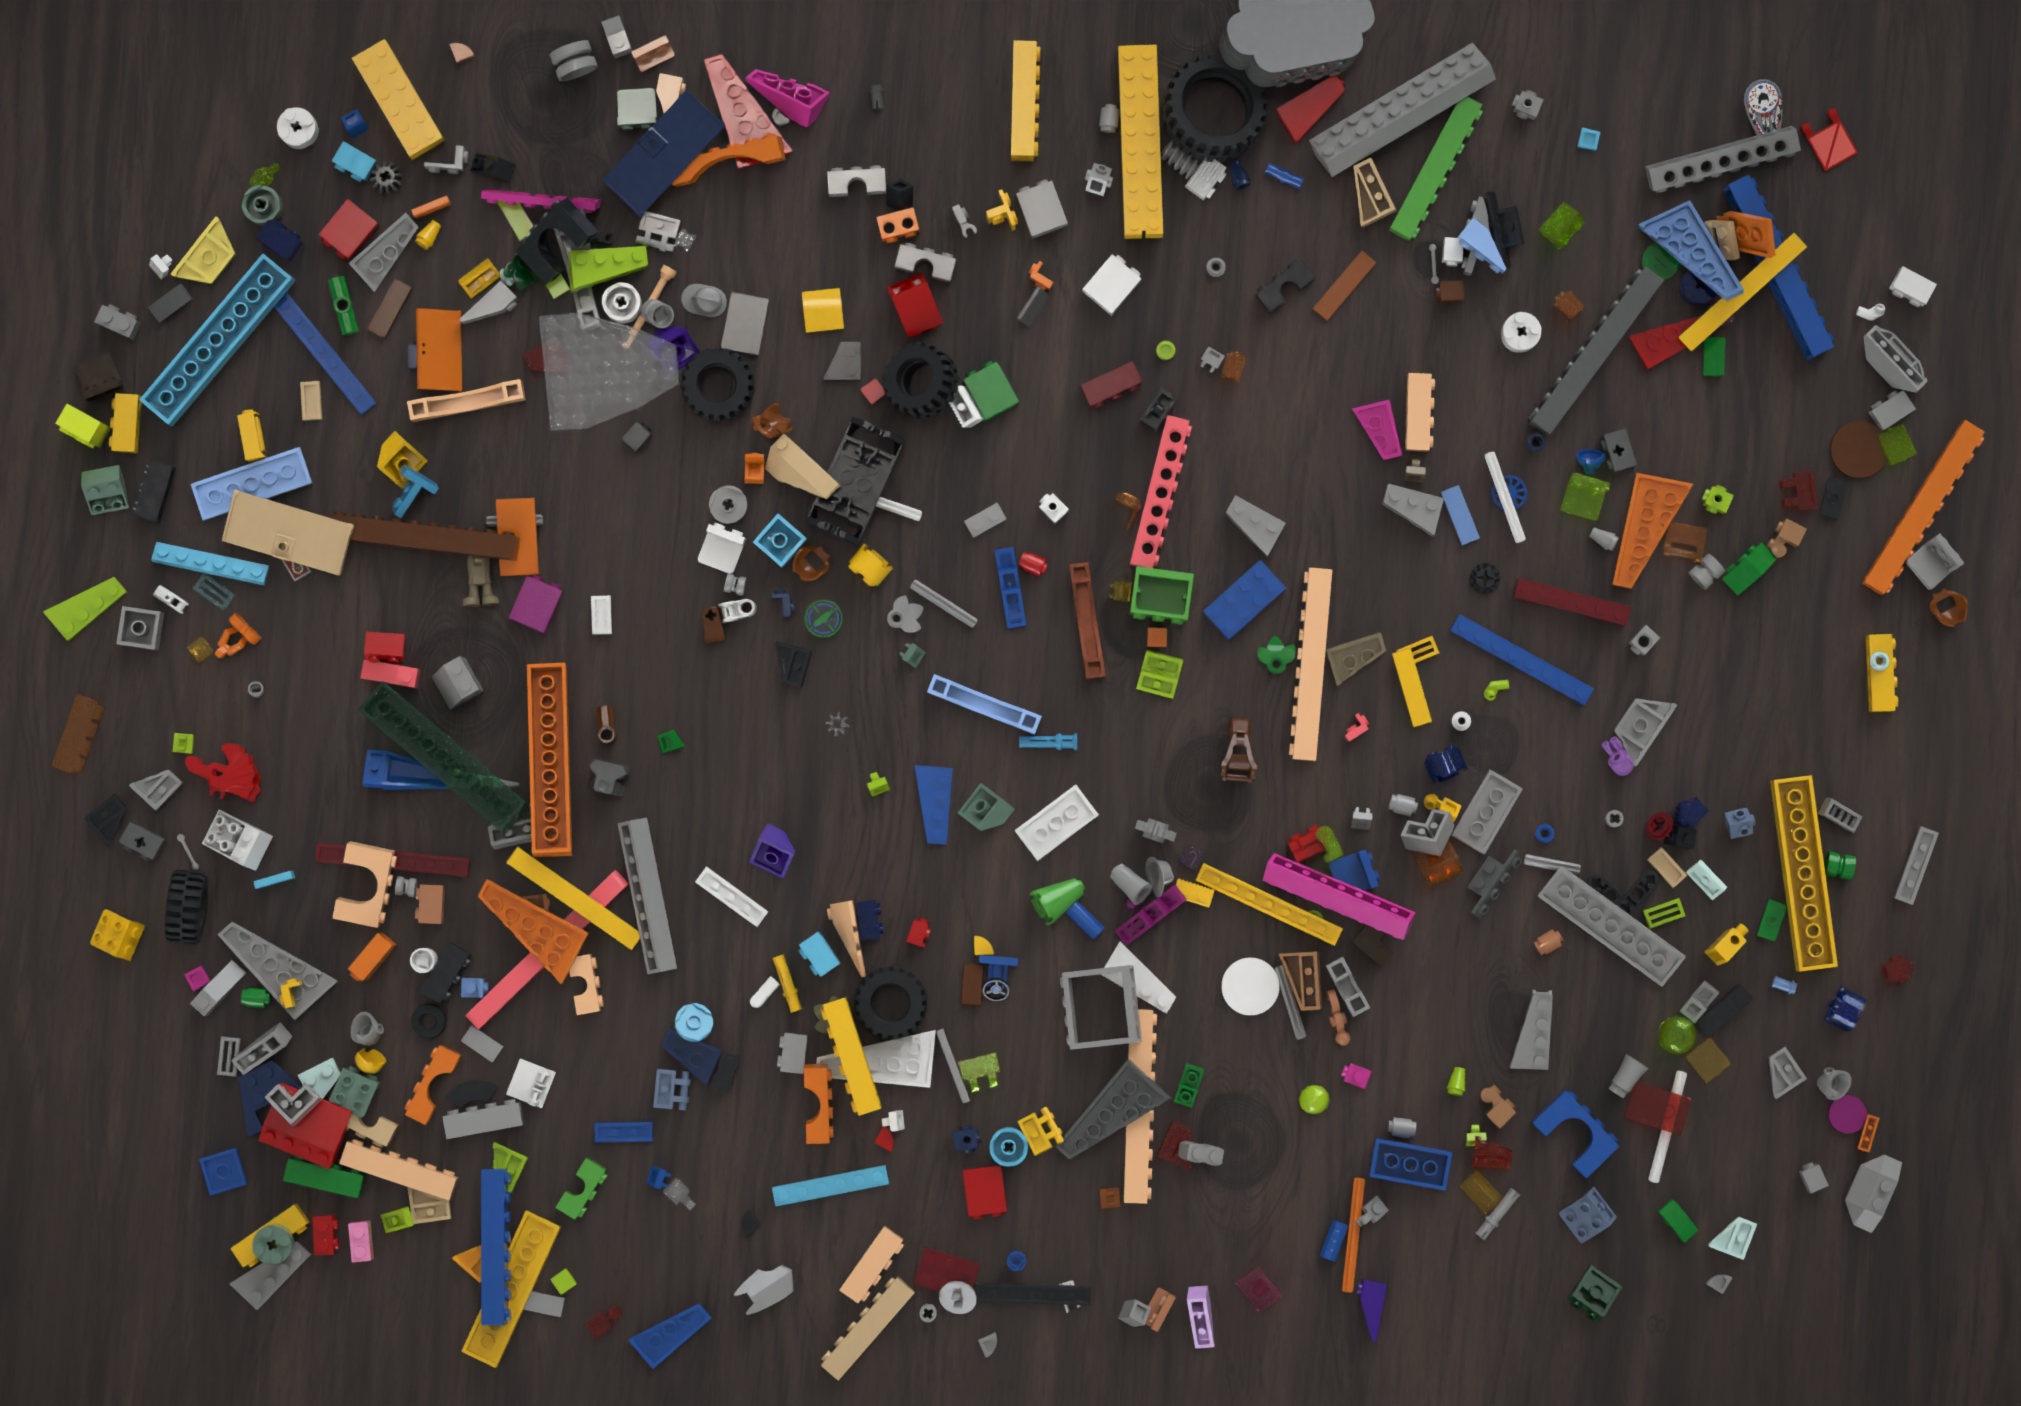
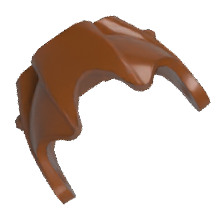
M778 403L769 406L761 415L751 418L753 429L770 439L780 437L783 433H789L793 427L787 429L791 420L780 415V405Z
M809 545L802 547L794 557L793 572L797 573L801 580H816L829 570L830 561L828 558L830 554H827L822 546ZM811 551H814L824 562V565L818 571L805 559Z
M1945 588L1941 589L1937 594H1932L1933 599L1930 601L1929 609L1943 625L1955 627L1957 623L1966 621L1968 601L1963 595L1951 590L1946 591ZM1951 596L1955 605L1940 613L1936 603Z

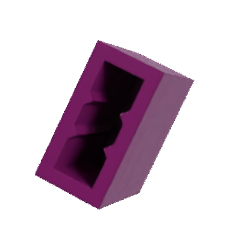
M533 574L532 578L526 577L509 618L546 634L564 592L560 590L561 586L552 582L549 585L542 582L543 578Z

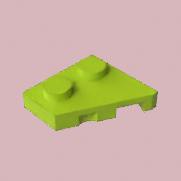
M494 1142L493 1168H508V1173L511 1174L508 1192L512 1193L528 1157Z

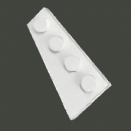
M1119 942L1104 968L1133 965L1137 996L1167 1014L1176 996ZM1122 972L1101 974L1123 987Z

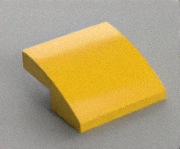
M840 288L802 292L806 333L844 329Z

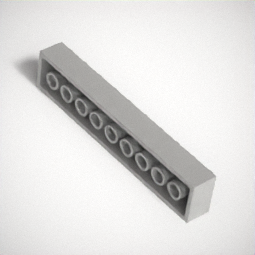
M1472 42L1310 139L1309 142L1313 152L1333 177L1496 80L1492 66Z

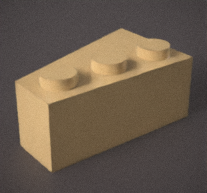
M1369 158L1354 165L1360 224L1363 228L1397 210L1373 159Z

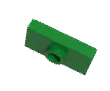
M1768 899L1756 936L1775 942L1787 905Z

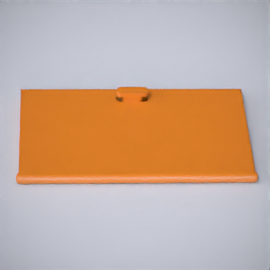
M416 309L417 389L462 392L461 321L459 320L461 318V310Z

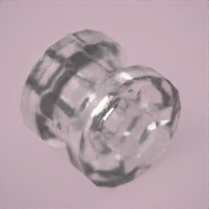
M682 229L674 245L677 247L681 246L684 248V251L689 252L697 235L689 234L687 230Z

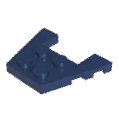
M271 1060L239 1077L248 1137L262 1131L263 1123L257 1110L270 1104L265 1096L277 1084L284 1083L299 1090L302 1088L275 1060Z

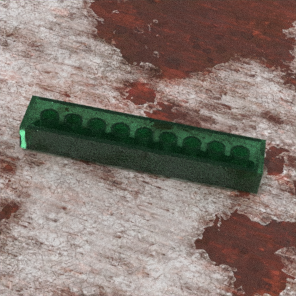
M384 681L359 707L358 711L503 835L510 830L530 807L526 801Z

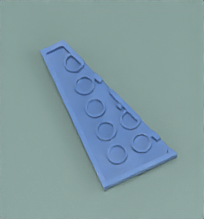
M1690 200L1638 224L1641 231L1724 300L1728 301L1744 293V289Z

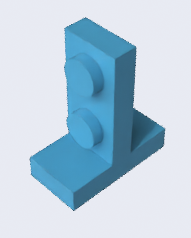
M405 464L400 469L401 474L411 481L405 484L402 490L403 494L400 498H396L392 505L394 515L402 518L421 487L433 494L439 489L434 481Z

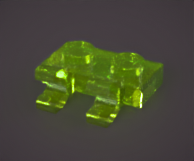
M996 1053L958 1062L963 1081L969 1080L972 1093L980 1091L977 1077L988 1075L990 1087L998 1086L995 1073L1000 1072Z

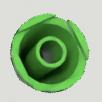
M1069 879L1030 892V896L1034 897L1031 902L1041 919L1045 917L1047 920L1045 924L1050 926L1084 895L1083 890H1085V887L1081 880Z

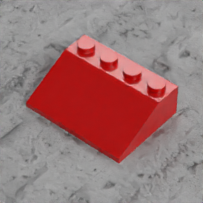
M280 1084L292 1096L299 1091V1089L287 1084ZM323 1099L296 1126H292L271 1105L258 1141L330 1169L337 1161L352 1111Z

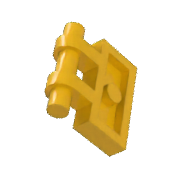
M1047 1107L1040 1110L1043 1117L1039 1119L1036 1113H1032L1017 1121L1035 1156L1052 1148L1050 1140L1055 1138L1057 1144L1064 1142L1061 1135L1062 1131L1057 1127L1054 1121L1055 1117ZM1045 1123L1048 1124L1051 1132L1047 1134L1045 1133L1042 1125Z

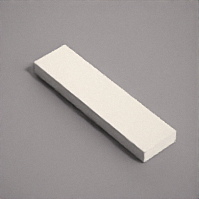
M707 866L695 881L756 927L759 926L768 913L766 909Z

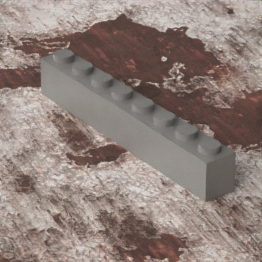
M647 818L617 823L647 974L677 969Z

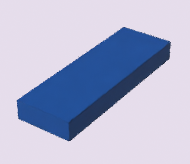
M653 1122L594 1123L595 1142L653 1141Z

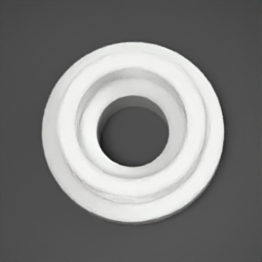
M1457 712L1453 715L1452 725L1456 730L1463 731L1469 728L1471 718L1466 712ZM1460 717L1465 719V723L1463 725H1460L1458 723V719Z

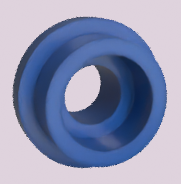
M1541 824L1535 830V837L1541 843H1548L1554 838V829L1548 824ZM1542 830H1546L1548 832V835L1546 837H1543L1541 835Z

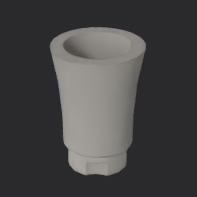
M1121 863L1111 871L1110 878L1129 897L1134 905L1142 903L1150 895L1153 885L1142 879L1129 867Z
M1626 1054L1619 1070L1612 1079L1609 1089L1624 1098L1649 1068Z

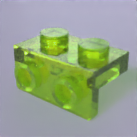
M1563 202L1538 230L1543 236L1552 241L1558 249H1561L1569 242L1574 233L1581 229L1585 221L1578 211Z

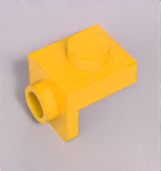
M296 978L286 980L285 985L280 986L282 994H279L280 1002L282 1005H285V1008L296 1006L292 987L302 985V981L297 982Z

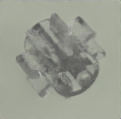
M838 712L837 717H833L830 714L832 720L826 722L831 727L828 729V732L834 730L835 736L840 731L845 734L844 727L850 726L844 722L847 720V717L840 718V712ZM834 720H842L841 729L832 727L834 726Z

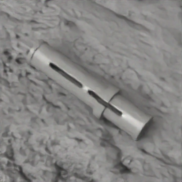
M1510 1188L1492 1213L1484 1218V1223L1475 1234L1485 1241L1491 1231L1499 1226V1221L1517 1198L1520 1197V1194Z

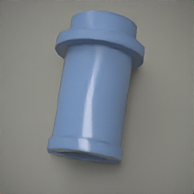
M1775 976L1771 987L1788 992L1787 994L1790 995V993H1795L1797 983L1794 980L1789 981Z

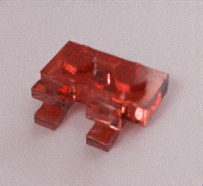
M1814 471L1793 473V479L1779 481L1780 488L1795 487L1796 495L1795 498L1781 500L1782 507L1797 506V511L1818 509Z

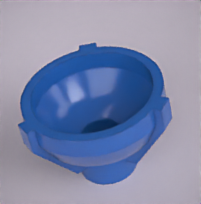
M1582 449L1577 452L1576 459L1584 468L1585 474H1594L1595 469H1598L1605 460V453L1603 454L1595 449Z

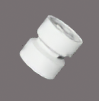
M419 948L410 957L412 968L419 973L433 971L438 962L436 952L430 948Z

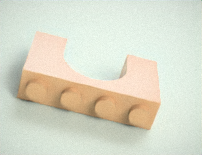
M352 841L347 843L343 862L363 866L371 870L376 876L378 888L375 896L368 901H355L341 897L336 899L333 919L378 928L381 923L384 924L386 912H383L384 906L388 905L390 894L387 893L388 886H391L393 882L391 870L392 867L395 868L397 862L394 850Z

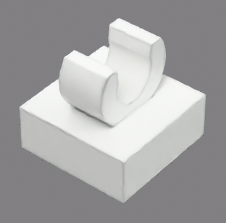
M156 254L150 259L149 266L162 280L168 275V267L171 265L172 259L168 254L162 259Z
M903 1110L889 1112V1117L882 1118V1126H890L891 1131L905 1129Z

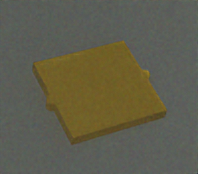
M1710 1037L1699 1046L1696 1045V1049L1685 1057L1705 1083H1708L1715 1076L1721 1075V1072L1731 1064Z

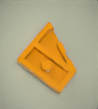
M481 1245L453 1256L452 1259L479 1283L481 1282Z

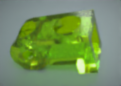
M1328 826L1319 827L1315 836L1322 843L1327 853L1323 856L1326 864L1344 854L1332 829Z

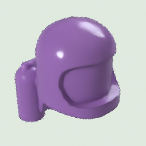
M1614 736L1610 739V742L1604 741L1602 747L1610 756L1608 765L1620 776L1631 773L1634 768V762L1624 750L1623 744L1619 739Z

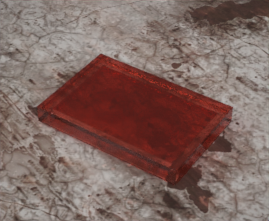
M1637 1081L1625 1118L1681 1136L1692 1098Z

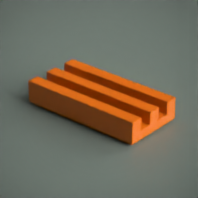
M446 195L411 211L413 216L419 219L451 206V202Z

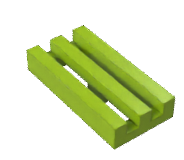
M1680 898L1643 910L1649 929L1686 916ZM1675 903H1677L1678 905L1677 907L1660 912L1652 916H1649L1648 914L1650 912L1673 905ZM1678 910L1680 911V914L1669 917L1667 919L1655 923L1651 922V920L1656 919L1658 917L1673 913Z

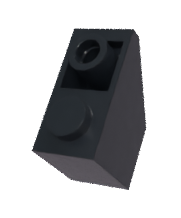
M476 153L470 171L498 181L510 183L516 164L500 157Z

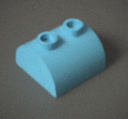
M777 514L753 543L780 567H784L804 545L807 538L781 515Z

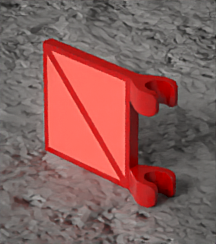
M1835 108L1826 112L1833 124L1813 134L1808 123L1800 126L1801 132L1806 137L1824 172L1858 153Z

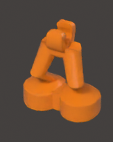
M234 613L228 619L233 627L225 629L217 643L220 646L215 652L218 658H223L226 654L229 656L234 655L244 648L247 641L256 645L262 639L237 613ZM240 632L242 634L240 641L229 646L227 642L230 634Z

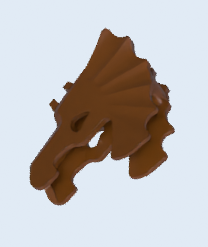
M1229 717L1227 754L1221 763V781L1229 780L1252 783V778H1256L1255 771L1257 770V765L1251 752V719ZM1246 746V755L1232 754L1233 747ZM1228 770L1246 771V774L1228 773Z

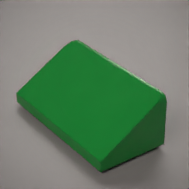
M1725 337L1706 338L1704 340L1703 376L1722 377L1724 376Z

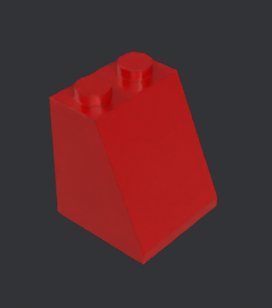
M922 272L886 287L908 338L911 336L912 338L918 337L923 331L928 329H937L943 323Z

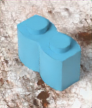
M344 141L332 159L336 169L343 173L345 170L352 173L350 177L359 182L361 180L367 182L371 175V170H374L375 165L378 163L372 157Z

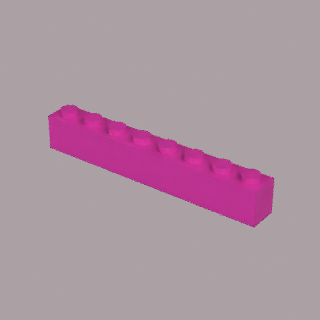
M1275 853L1267 863L1262 880L1272 886H1277L1289 893L1303 897L1305 900L1317 903L1324 908H1329L1343 916H1348L1360 923L1374 927L1376 930L1383 931L1402 940L1409 933L1416 913Z

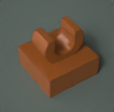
M1119 1187L1100 1189L1102 1209L1121 1207Z

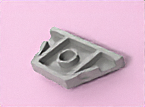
M1635 698L1615 727L1614 732L1623 744L1624 750L1632 758L1635 767L1651 746L1677 707V704Z

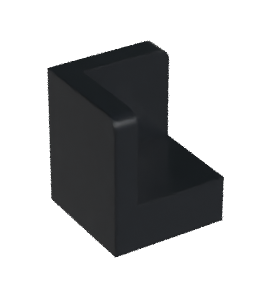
M902 179L887 184L886 205L896 211L912 207L913 185Z

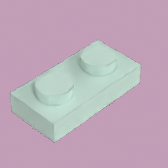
M1701 859L1686 872L1711 900L1715 899L1727 888Z

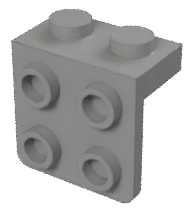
M1940 533L1928 540L1906 560V564L1928 590L1933 589L1948 574L1964 564L1959 554L1953 550Z

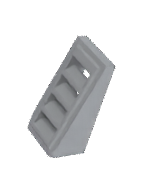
M1826 798L1818 811V815L1851 833L1855 832L1862 819L1861 815L1832 798ZM1837 809H1840L1837 816L1834 817ZM1846 812L1847 814H1846L1845 818L1843 819V821L1841 822V819H1842L1844 813ZM1851 816H1853L1854 818L1848 826L1847 823Z

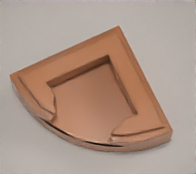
M450 44L457 63L475 56L472 50L464 44Z

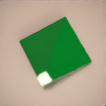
M674 730L657 735L663 754L684 747L683 742Z

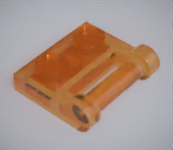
M1671 522L1667 529L1663 556L1669 557V555L1700 562L1703 556L1708 528ZM1675 542L1696 546L1697 551L1671 548V544Z

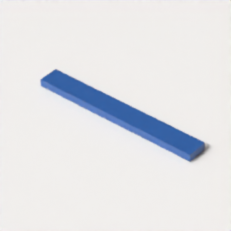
M286 292L274 308L361 415L365 414L377 403Z

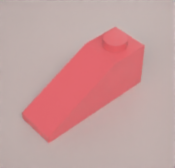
M364 660L360 678L417 689L421 670Z

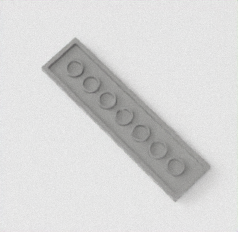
M1560 865L1538 894L1539 898L1661 987H1663L1686 957L1562 865Z

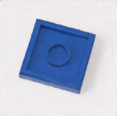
M237 1147L199 1159L210 1196L248 1184Z

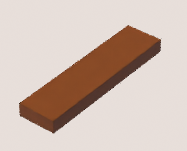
M1361 251L1314 306L1313 310L1328 321L1374 267L1376 262L1365 252Z

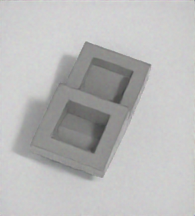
M1704 979L1680 1009V1012L1695 1023L1720 992Z

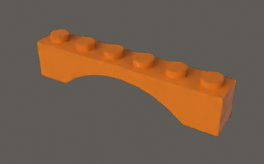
M771 133L764 135L763 139L756 140V138L745 140L744 144L731 143L724 149L716 147L709 149L708 153L702 154L701 152L674 180L672 185L680 187L695 183L700 175L709 167L729 158H752L766 164L786 160L781 137Z

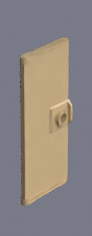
M235 489L222 541L340 576L354 524L335 520Z

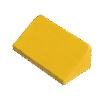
M487 258L459 279L458 282L472 299L499 279L500 273L489 258Z

